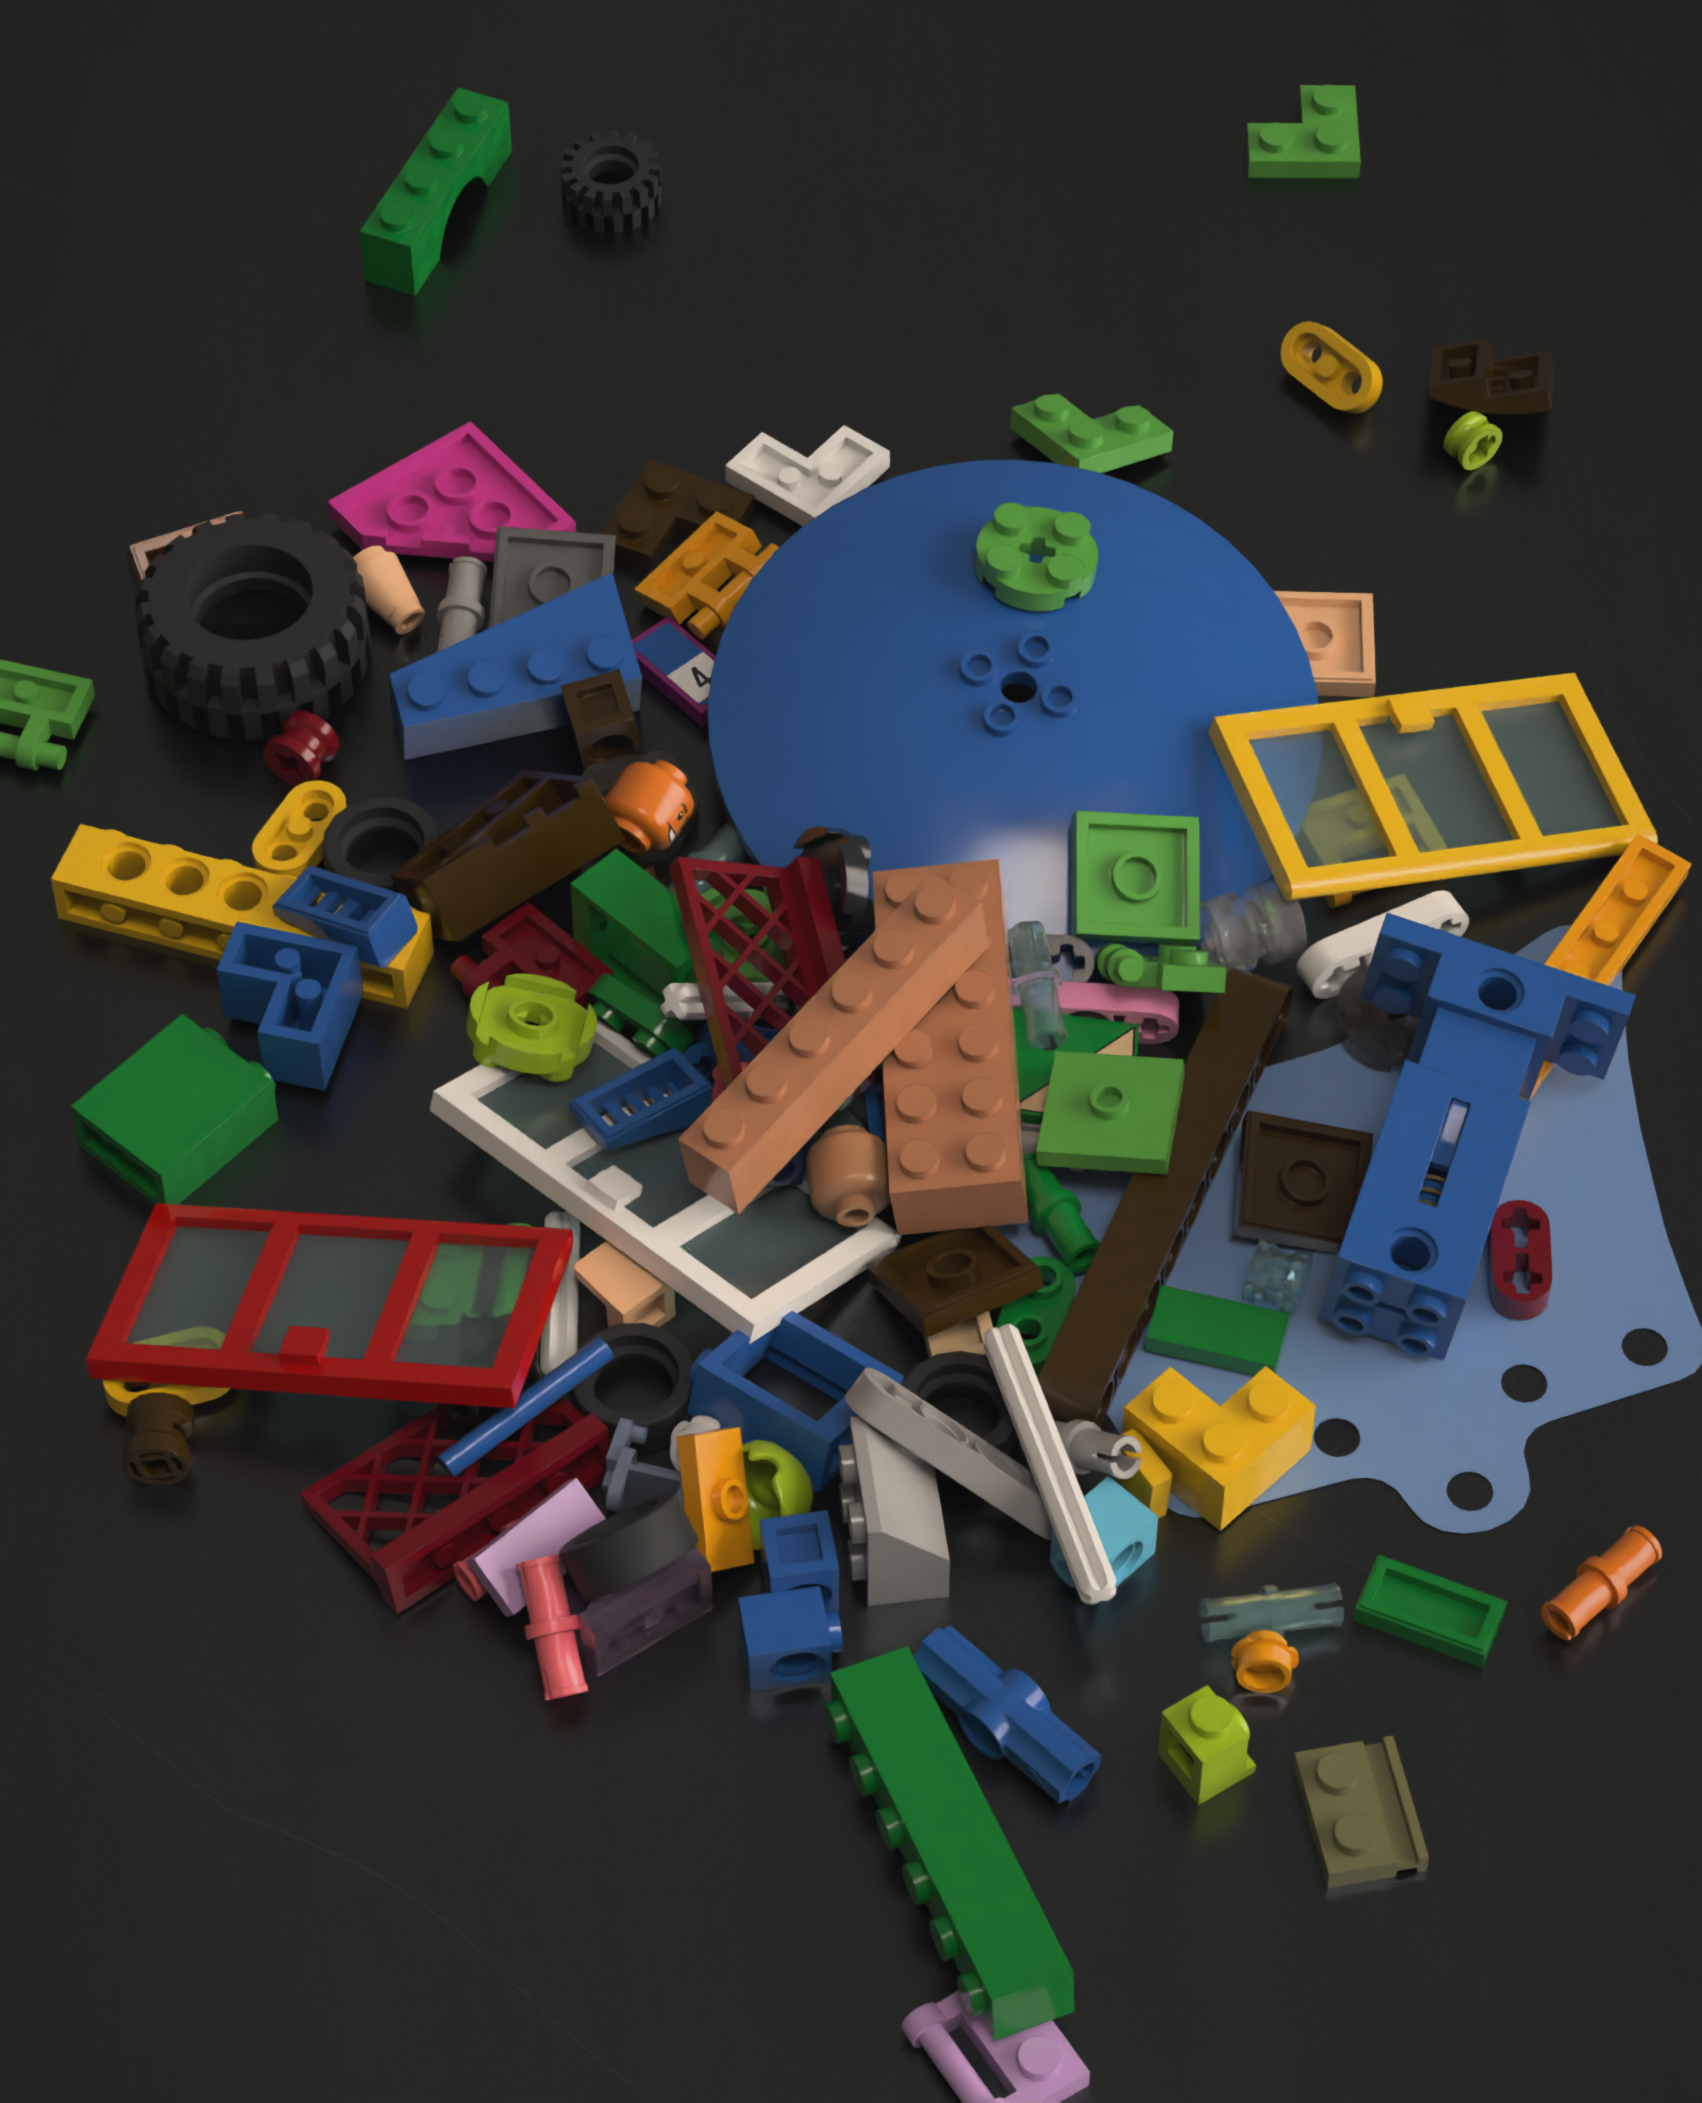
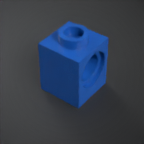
M828 1510L759 1520L760 1564L766 1593L820 1586L825 1612L836 1610L839 1612V1566Z
M820 1586L738 1597L739 1635L750 1692L830 1681L832 1653L843 1652V1639L837 1610L825 1612Z

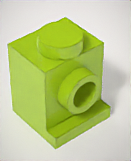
M1208 1685L1162 1711L1158 1755L1197 1805L1202 1804L1248 1777L1256 1770V1764L1247 1754L1250 1731L1245 1719L1234 1705L1228 1703L1224 1698L1216 1696ZM1186 1752H1188V1754L1192 1757L1194 1762L1190 1759Z

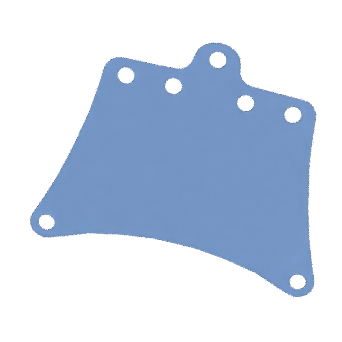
M1572 925L1559 926L1544 933L1514 955L1545 964ZM1622 970L1611 984V987L1623 990ZM1408 1015L1389 1025L1325 1050L1265 1067L1165 1285L1290 1313L1289 1328L1276 1374L1316 1405L1311 1450L1249 1506L1350 1479L1370 1478L1383 1481L1396 1489L1411 1510L1424 1523L1438 1530L1461 1534L1489 1531L1510 1521L1525 1506L1531 1489L1524 1457V1448L1527 1438L1537 1427L1552 1420L1679 1381L1695 1373L1702 1364V1328L1688 1296L1665 1231L1640 1129L1628 1060L1626 1026L1604 1080L1591 1075H1574L1562 1069L1558 1064L1554 1065L1530 1100L1531 1105L1497 1206L1498 1208L1507 1201L1524 1200L1541 1207L1548 1215L1551 1233L1552 1284L1547 1307L1537 1317L1520 1321L1507 1318L1492 1305L1489 1291L1488 1233L1465 1306L1444 1360L1433 1356L1419 1357L1410 1355L1398 1348L1395 1343L1369 1334H1349L1338 1329L1332 1322L1319 1318L1318 1316L1338 1254L1233 1235L1242 1120L1246 1112L1250 1110L1373 1133V1155L1420 1018ZM1049 1166L1062 1188L1070 1190L1075 1194L1081 1203V1217L1094 1237L1101 1243L1134 1172L1085 1169L1084 1173L1071 1172L1070 1168ZM1028 1205V1223L994 1226L1028 1258L1045 1256L1055 1258L1064 1263L1049 1237L1039 1234L1030 1221L1031 1209ZM1511 1227L1515 1235V1247L1525 1248L1527 1236L1524 1235L1523 1228ZM1088 1270L1081 1273H1073L1076 1282L1075 1297ZM1515 1272L1513 1283L1517 1288V1293H1529L1525 1286V1272ZM1043 1282L1044 1287L1051 1285L1049 1283ZM1150 1318L1107 1415L1121 1435L1123 1431L1124 1406L1169 1367L1182 1375L1219 1406L1226 1402L1255 1375L1145 1351L1146 1335L1151 1322ZM1643 1328L1657 1332L1666 1341L1668 1348L1666 1357L1660 1363L1652 1366L1637 1365L1628 1360L1621 1346L1623 1338L1627 1333ZM1515 1365L1533 1366L1545 1376L1547 1381L1546 1392L1540 1399L1534 1402L1523 1403L1515 1401L1503 1391L1501 1385L1502 1375L1507 1369ZM1335 1418L1347 1420L1359 1431V1446L1353 1453L1347 1456L1334 1457L1320 1451L1314 1441V1432L1320 1423ZM1473 1472L1480 1474L1492 1485V1500L1486 1507L1480 1510L1467 1511L1453 1505L1448 1498L1446 1491L1448 1482L1459 1473ZM1170 1491L1169 1509L1180 1515L1194 1518L1202 1517Z

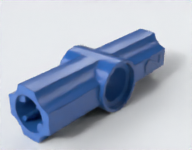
M951 1625L944 1629L936 1628L921 1642L919 1649L913 1657L930 1691L957 1715L963 1733L982 1754L993 1760H1000L1003 1757L1007 1758L1058 1804L1065 1800L1071 1802L1088 1786L1090 1779L1100 1768L1101 1754L1051 1712L1050 1704L1045 1694L1027 1674L1016 1668H1008L1006 1671H1003Z

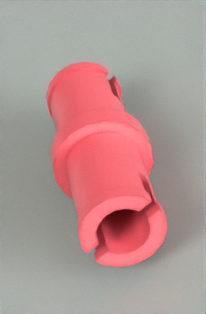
M560 1555L536 1558L516 1564L517 1571L520 1572L530 1619V1625L524 1626L527 1640H534L545 1690V1701L589 1691L588 1685L585 1684L574 1632L581 1629L578 1615H571L560 1566Z

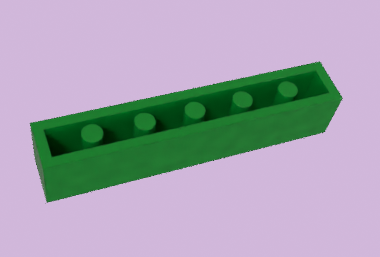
M906 1646L831 1672L832 1702L824 1704V1714L829 1731L836 1744L847 1742L853 1754L849 1758V1763L855 1784L863 1797L873 1795L879 1807L875 1814L881 1837L889 1851L899 1848L906 1864L902 1865V1872L911 1899L916 1906L926 1903L933 1917L929 1921V1926L939 1956L944 1962L951 1959L955 1961L961 1974L957 1977L959 1993L969 2016L975 2018L981 2015L993 2041L1073 2013V1969L909 1647Z

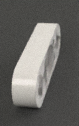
M1445 890L1432 892L1388 911V913L1460 937L1464 934L1469 924L1468 915L1452 894ZM1387 912L1326 937L1310 946L1302 954L1297 963L1296 970L1316 998H1331L1364 984Z

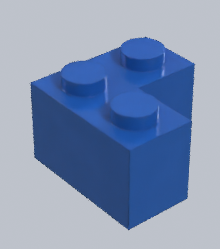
M236 922L217 967L223 1016L260 1024L257 1033L262 1066L269 1072L273 1080L325 1091L364 993L358 946Z

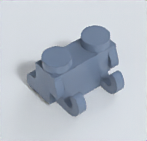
M620 1418L606 1456L607 1471L602 1483V1489L605 1497H607L606 1510L618 1513L623 1508L626 1509L654 1496L669 1492L677 1495L684 1509L680 1471L637 1461V1449L630 1448L631 1442L644 1444L648 1429L636 1426L633 1420Z

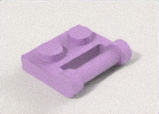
M959 1991L938 2003H926L916 2008L901 2024V2030L912 2046L915 2048L923 2047L962 2103H1060L1089 2085L1090 2071L1053 2020L993 2041L982 2016L971 2018L964 2007ZM960 2026L963 2028L1008 2091L1009 2096L1006 2098L993 2097L948 2034L949 2032Z

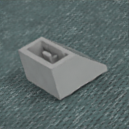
M860 1416L850 1417V1444L838 1446L841 1483H838L842 1522L848 1523L850 1540H847V1552L851 1580H864L868 1606L949 1597L950 1558L934 1466L870 1425Z

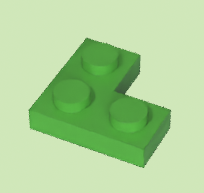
M1300 85V123H1247L1248 178H1359L1361 158L1355 85Z
M1057 393L1054 395H1043L1035 401L1011 408L1010 428L1056 464L1104 473L1172 451L1174 431L1140 405L1123 407L1117 412L1091 419Z

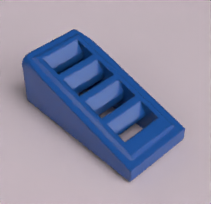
M310 865L272 906L276 916L317 938L358 946L359 959L380 968L387 967L417 932V923L406 895ZM321 893L326 894L315 907L310 906Z
M674 1047L569 1101V1111L602 1147L608 1151L691 1126L712 1104L713 1087ZM670 1093L671 1095L665 1097L663 1094ZM649 1099L653 1104L647 1107L642 1100ZM628 1105L635 1114L628 1116L621 1107ZM607 1111L617 1123L609 1126L598 1113Z

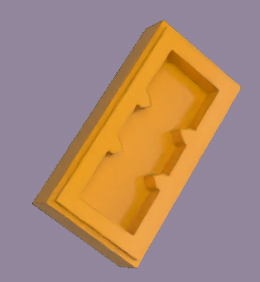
M740 1427L720 1428L677 1436L684 1511L699 1538L696 1546L689 1551L691 1573H710L755 1563Z

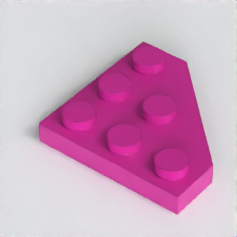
M471 421L328 501L329 517L362 550L371 546H381L386 552H393L395 554L452 559L467 556L479 559L480 561L494 562L497 526L576 532L575 521Z

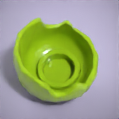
M753 1440L742 1444L746 1486L749 1496L748 1505L753 1551L760 1550L759 1520L810 1513L814 1489L812 1482L802 1463L789 1451L773 1441Z

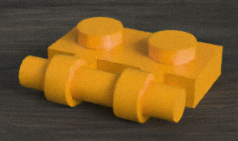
M716 511L634 590L643 606L664 617L669 616L678 625L698 610L699 612L687 622V625L696 637L704 640L717 627L723 629L727 626L734 607L749 583L779 547L770 543L758 556L754 555L762 547L754 530ZM733 574L736 575L720 592L717 591Z

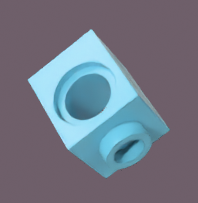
M1107 1476L1085 1495L1084 1499L1116 1578V1588L1155 1553L1158 1516L1110 1476ZM1052 1526L1050 1562L1058 1576L1066 1584L1076 1588Z

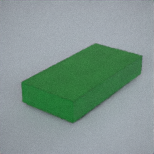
M1161 1285L1146 1335L1145 1351L1256 1375L1266 1366L1276 1374L1289 1328L1290 1313Z
M1378 1554L1355 1606L1353 1621L1483 1668L1505 1616L1508 1601Z

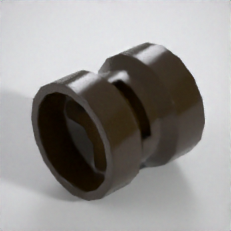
M157 1392L139 1395L130 1401L127 1407L126 1428L131 1438L124 1445L122 1460L123 1471L130 1478L149 1485H169L178 1483L187 1477L190 1471L191 1449L185 1440L191 1436L194 1427V1409L187 1400L174 1394Z

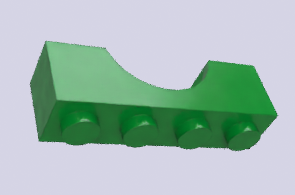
M457 88L359 231L364 281L416 296L440 260L447 220L461 190L468 182L489 187L512 152L509 102Z

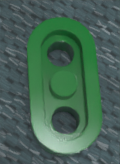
M602 973L587 992L588 996L595 1002L592 1008L596 1012L597 1018L618 1033L624 1027L634 1032L633 1041L653 1058L674 1047L683 1055L696 1040L694 1035L675 1017H666L660 1006L607 973Z
M1045 1256L1029 1259L1040 1268L1043 1282L1051 1285L1002 1305L996 1328H1000L1005 1324H1012L1019 1330L1020 1334L1027 1333L1037 1336L1031 1340L1022 1339L1037 1377H1039L1041 1369L1075 1299L1076 1288L1075 1277L1071 1269L1060 1260Z

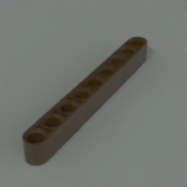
M1234 967L1228 971L1225 993L1217 994L1184 1064L1185 1077L1167 1175L1133 1173L1039 1374L1038 1381L1053 1420L1068 1423L1079 1419L1094 1422L1097 1426L1101 1427L1153 1314L1161 1285H1166L1283 1030L1292 1003L1293 986Z

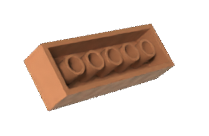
M999 859L872 872L875 930L932 871L982 902L989 947L882 1061L889 1194L898 1235L1028 1223L1007 908Z

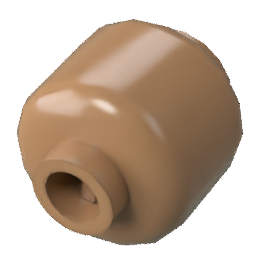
M841 1125L825 1131L821 1134L818 1141L810 1147L805 1156L811 1204L821 1216L837 1221L843 1226L856 1227L869 1223L874 1219L875 1215L887 1208L891 1202L887 1145L878 1136L869 1133L865 1128L857 1125Z

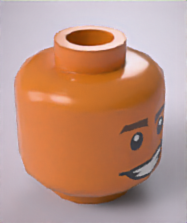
M657 760L654 764L638 761L628 765L623 770L604 798L626 839L619 843V846L632 853L644 855L648 851L659 852L665 850L672 844L691 816L694 807L693 798L685 787L687 778L682 771L663 760Z

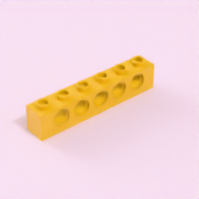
M80 824L51 878L59 919L216 960H221L236 922L317 938L276 916L272 908L276 901L297 880L296 877L288 874L277 875L242 866L240 863L230 859L219 860L184 851L182 848L171 844L161 845L141 840L113 829L103 830ZM321 893L310 906L315 907L326 894ZM410 906L417 923V932L387 967L380 968L360 960L364 992L362 998L408 1009L434 954L429 913L417 911Z

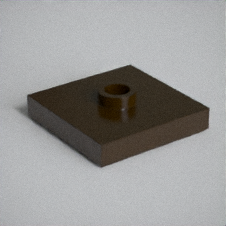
M1248 1110L1242 1120L1233 1235L1339 1254L1372 1158L1373 1133Z
M994 1226L942 1231L871 1261L866 1265L871 1285L926 1338L1044 1288L1040 1268Z

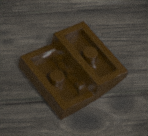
M1490 338L1432 348L1428 384L1431 399L1466 410L1493 414H1532L1552 411L1554 366L1551 350L1493 359Z

